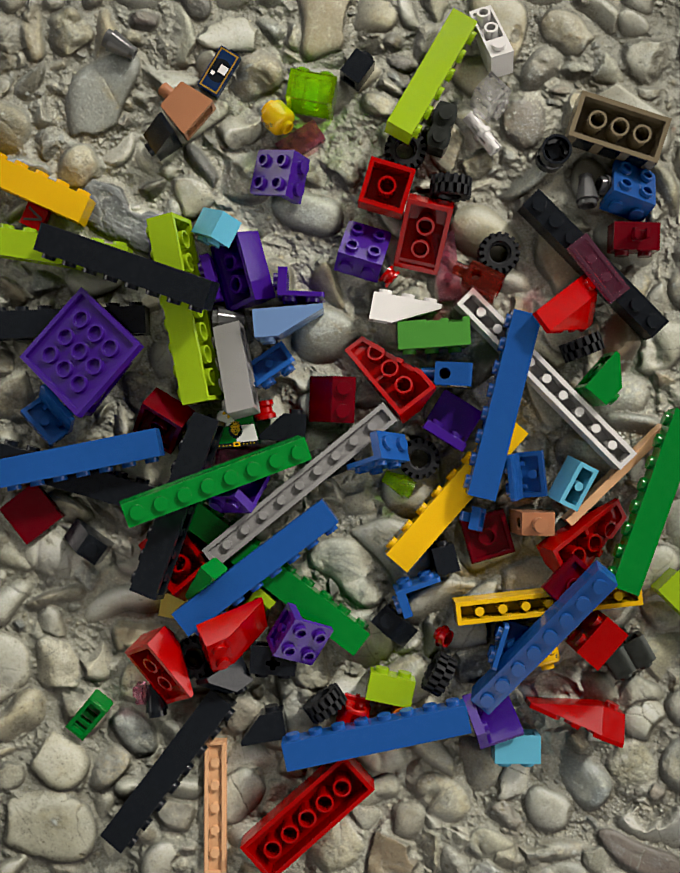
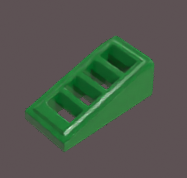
M216 557L202 565L187 590L185 598L189 600L222 576L227 571V567Z
M96 689L65 727L83 741L113 705V701ZM78 720V721H79L81 724H83L87 729L85 730L83 727H81V726H80L78 723H76L75 721Z

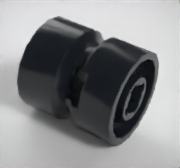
M553 134L547 137L536 152L535 162L537 167L545 173L558 171L571 156V142L561 134Z

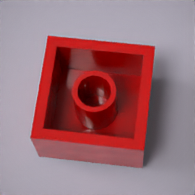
M371 156L357 208L401 220L416 169Z
M594 610L567 636L565 642L598 671L629 635L599 610Z

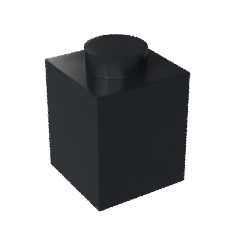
M356 48L340 69V79L359 92L374 71L375 61L372 55L367 51H360Z
M447 539L435 541L434 546H430L435 571L439 576L461 571L452 541L448 542Z

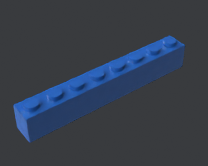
M513 309L510 314L507 313L505 316L503 327L507 329L505 337H500L497 350L501 351L499 360H495L492 367V374H495L493 383L488 384L486 397H489L488 405L482 408L480 419L484 421L482 429H477L474 441L478 443L476 452L472 451L469 465L472 466L470 475L466 474L463 488H467L466 493L468 495L496 501L540 324L532 315L533 313Z
M160 428L0 459V489L7 487V491L22 489L21 484L30 483L31 487L44 485V480L53 478V482L68 480L67 475L75 473L76 478L91 475L90 470L99 469V473L113 471V466L122 464L123 469L136 466V461L145 460V464L158 462L160 456H165Z
M321 498L228 569L200 593L178 607L171 615L188 637L194 632L198 635L196 625L225 613V609L231 604L234 607L245 599L243 596L249 590L254 593L264 585L262 580L268 576L272 579L282 571L280 567L283 564L295 562L301 556L299 552L304 548L310 550L319 543L318 538L325 533L328 536L338 528L336 524L339 523V519L323 498Z
M595 560L559 599L500 658L496 671L490 668L472 686L471 701L489 715L618 586L615 575L599 561Z
M453 697L445 700L444 703L436 704L435 702L423 704V707L416 709L405 707L397 713L382 712L377 714V717H358L354 719V722L349 723L339 721L325 728L315 726L302 733L291 731L282 737L281 746L286 770L290 772L472 733L464 700Z

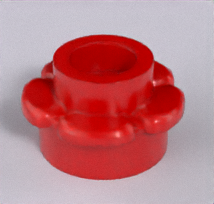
M447 625L438 627L433 635L435 645L449 646L453 640L454 632Z

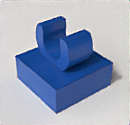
M472 506L471 513L461 511L459 520L469 522L468 529L482 532L487 509Z

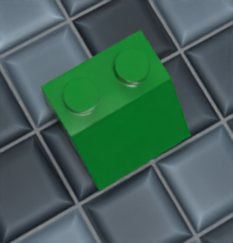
M614 351L602 355L574 387V390L593 407L611 405L620 396L618 394L622 388L620 354Z

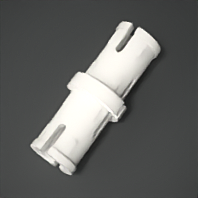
M471 111L464 117L463 121L475 135L474 139L483 145L490 156L495 155L502 146L490 132L491 128L481 121L475 111Z

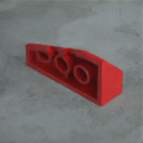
M583 274L542 305L532 315L546 333H561L564 330H568L569 333L575 330L584 332L594 321L598 294L596 285L591 278Z
M363 336L345 349L350 359L402 424L417 414L437 389L422 370L417 367L414 368L400 357H395Z
M614 498L582 516L573 526L567 524L555 531V536L546 537L536 547L544 563L553 572L572 553L590 567L595 558L602 555L604 552L602 548L608 539H613L627 516L619 499Z
M525 698L529 708L555 720H560V717L564 718L563 721L571 725V727L577 730L584 727L593 734V737L623 748L625 714L619 709L617 703L610 700L602 702L595 699Z

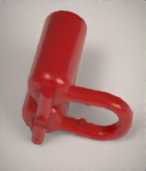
M348 692L345 693L347 701L338 710L336 722H354V719L363 716L369 718L371 711L370 700H365V697L360 696L358 693L356 695L349 694Z

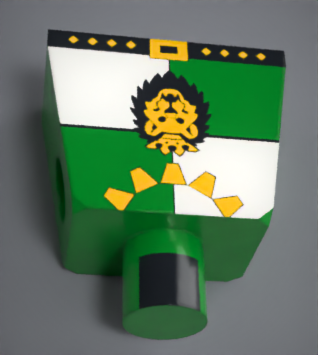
M218 411L217 420L226 423L218 448L261 444L256 422H254L253 418L254 415L234 420L224 411Z

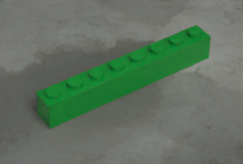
M679 408L668 409L661 418L660 424L662 428L653 440L654 450L645 462L646 472L637 484V497L632 500L629 506V519L624 522L621 528L622 538L620 544L617 543L613 550L614 560L612 566L610 565L607 568L616 577L618 584L616 588L636 596L640 595L680 483Z
M297 435L123 499L119 503L128 527L131 528L312 460L305 437Z

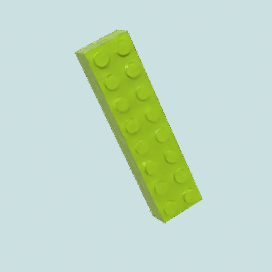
M173 212L146 219V234L152 247L150 251L151 259L202 277L198 269L199 259L194 233L191 232L193 229L191 220ZM161 295L159 301L162 309H164V327L169 335L170 342L168 348L173 356V373L178 381L179 388L177 394L179 400L182 402V405L204 404L223 400L224 393L220 390L218 383L221 375L215 364L217 352L211 341L213 332L209 311L203 309L202 313H198L188 309L189 304L181 302L179 306L167 302V296Z

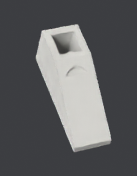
M491 5L469 11V17L478 21L474 31L477 32V44L483 64L490 78L494 79L513 73L514 50Z
M379 289V292L374 291L368 321L393 325L400 321H408L439 312L442 304L437 303V300L425 297L424 300L414 299L415 296L412 294L401 293V296L392 295L390 290Z

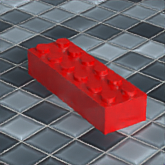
M355 758L323 764L243 835L240 849L262 873H282L375 790L374 779Z

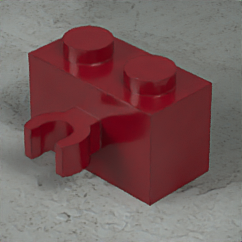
M614 221L608 226L607 254H614V257L620 258L628 257L629 254H637L638 258L652 257V254L660 250L661 222Z

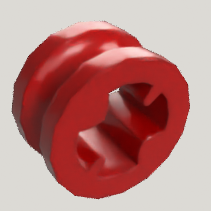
M391 265L378 281L384 282L385 287L388 288L399 276L400 272L394 271V266Z

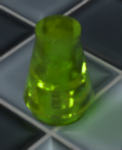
M389 470L385 472L381 481L402 498L404 496L409 498L417 482L412 480L413 478Z

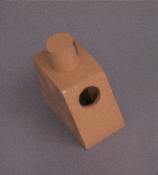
M165 82L158 90V94L165 99L161 103L162 110L187 141L190 140L216 110L213 100L184 82H180L175 89Z
M509 509V530L521 536H555V512L549 509Z

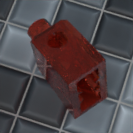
M472 260L469 266L457 261L451 271L454 275L462 278L461 286L470 291L474 287L491 304L497 298L506 278L505 274L475 260ZM473 276H478L479 279L475 280V279H472L471 277H473Z

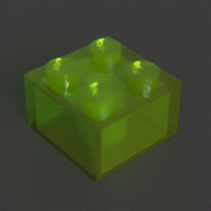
M306 67L290 68L285 95L287 106L295 114L333 120L338 94L337 76L328 71L312 72Z

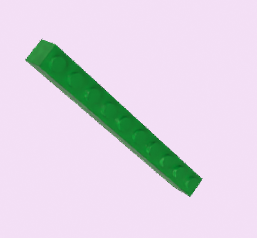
M207 500L198 502L188 530L209 545L236 522L234 520L229 522L223 517L224 513L214 510L205 503ZM254 537L228 560L235 565L260 546L261 541ZM286 562L280 567L282 571L272 579L268 576L262 580L263 587L285 604L288 602L296 604L303 618L331 626L334 631L330 638L354 656L370 636L369 624L360 617L356 619L350 614L351 610L342 603L338 605L332 601L333 596L324 589L319 591L315 588V583L309 577L304 575L302 578L296 573L297 569L292 564Z

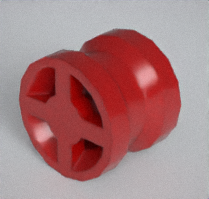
M273 399L259 401L261 413L255 414L253 417L254 422L277 417L272 408L274 404Z

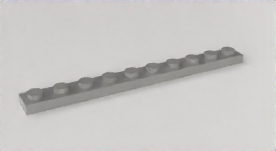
M382 402L262 500L252 513L245 514L201 551L209 560L216 557L220 562L224 563L371 443V432L376 430L385 431L397 421L395 416Z

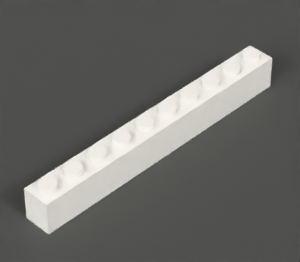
M473 287L453 308L462 317L470 316V325L500 354L501 351L497 350L500 337H505L507 329L503 327L504 318ZM534 349L526 382L612 469L621 470L637 453Z

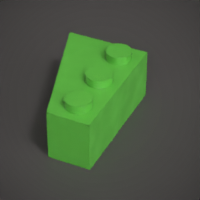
M463 316V319L454 320L440 318V320L430 321L425 319L397 322V351H402V355H416V351L425 350V354H439V350L448 349V353H462V349L471 345L470 316Z

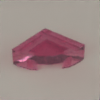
M138 681L132 688L133 697L136 698V705H146V681Z

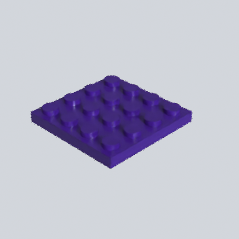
M81 287L22 353L20 358L77 417L82 418L144 346L91 294Z

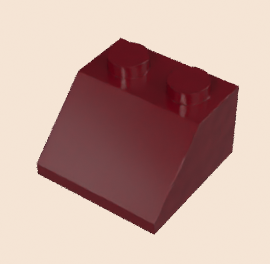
M311 376L309 422L354 424L356 377Z
M156 387L142 402L133 432L160 428L164 451L171 455L186 432L187 421L195 410L187 405H182V402Z

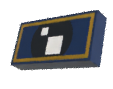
M221 45L198 82V87L218 99L241 62V57Z

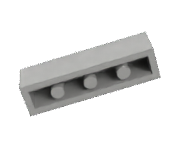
M239 320L212 327L214 336L211 337L214 349L217 351L215 364L221 375L218 383L220 390L224 393L225 400H222L224 412L234 420L261 413L257 389L254 385L255 378L246 328Z

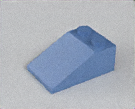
M323 303L252 309L254 338L262 343V345H275L277 340L286 338L324 314Z

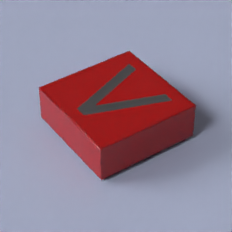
M28 201L19 222L39 231L41 222L47 224L52 212Z

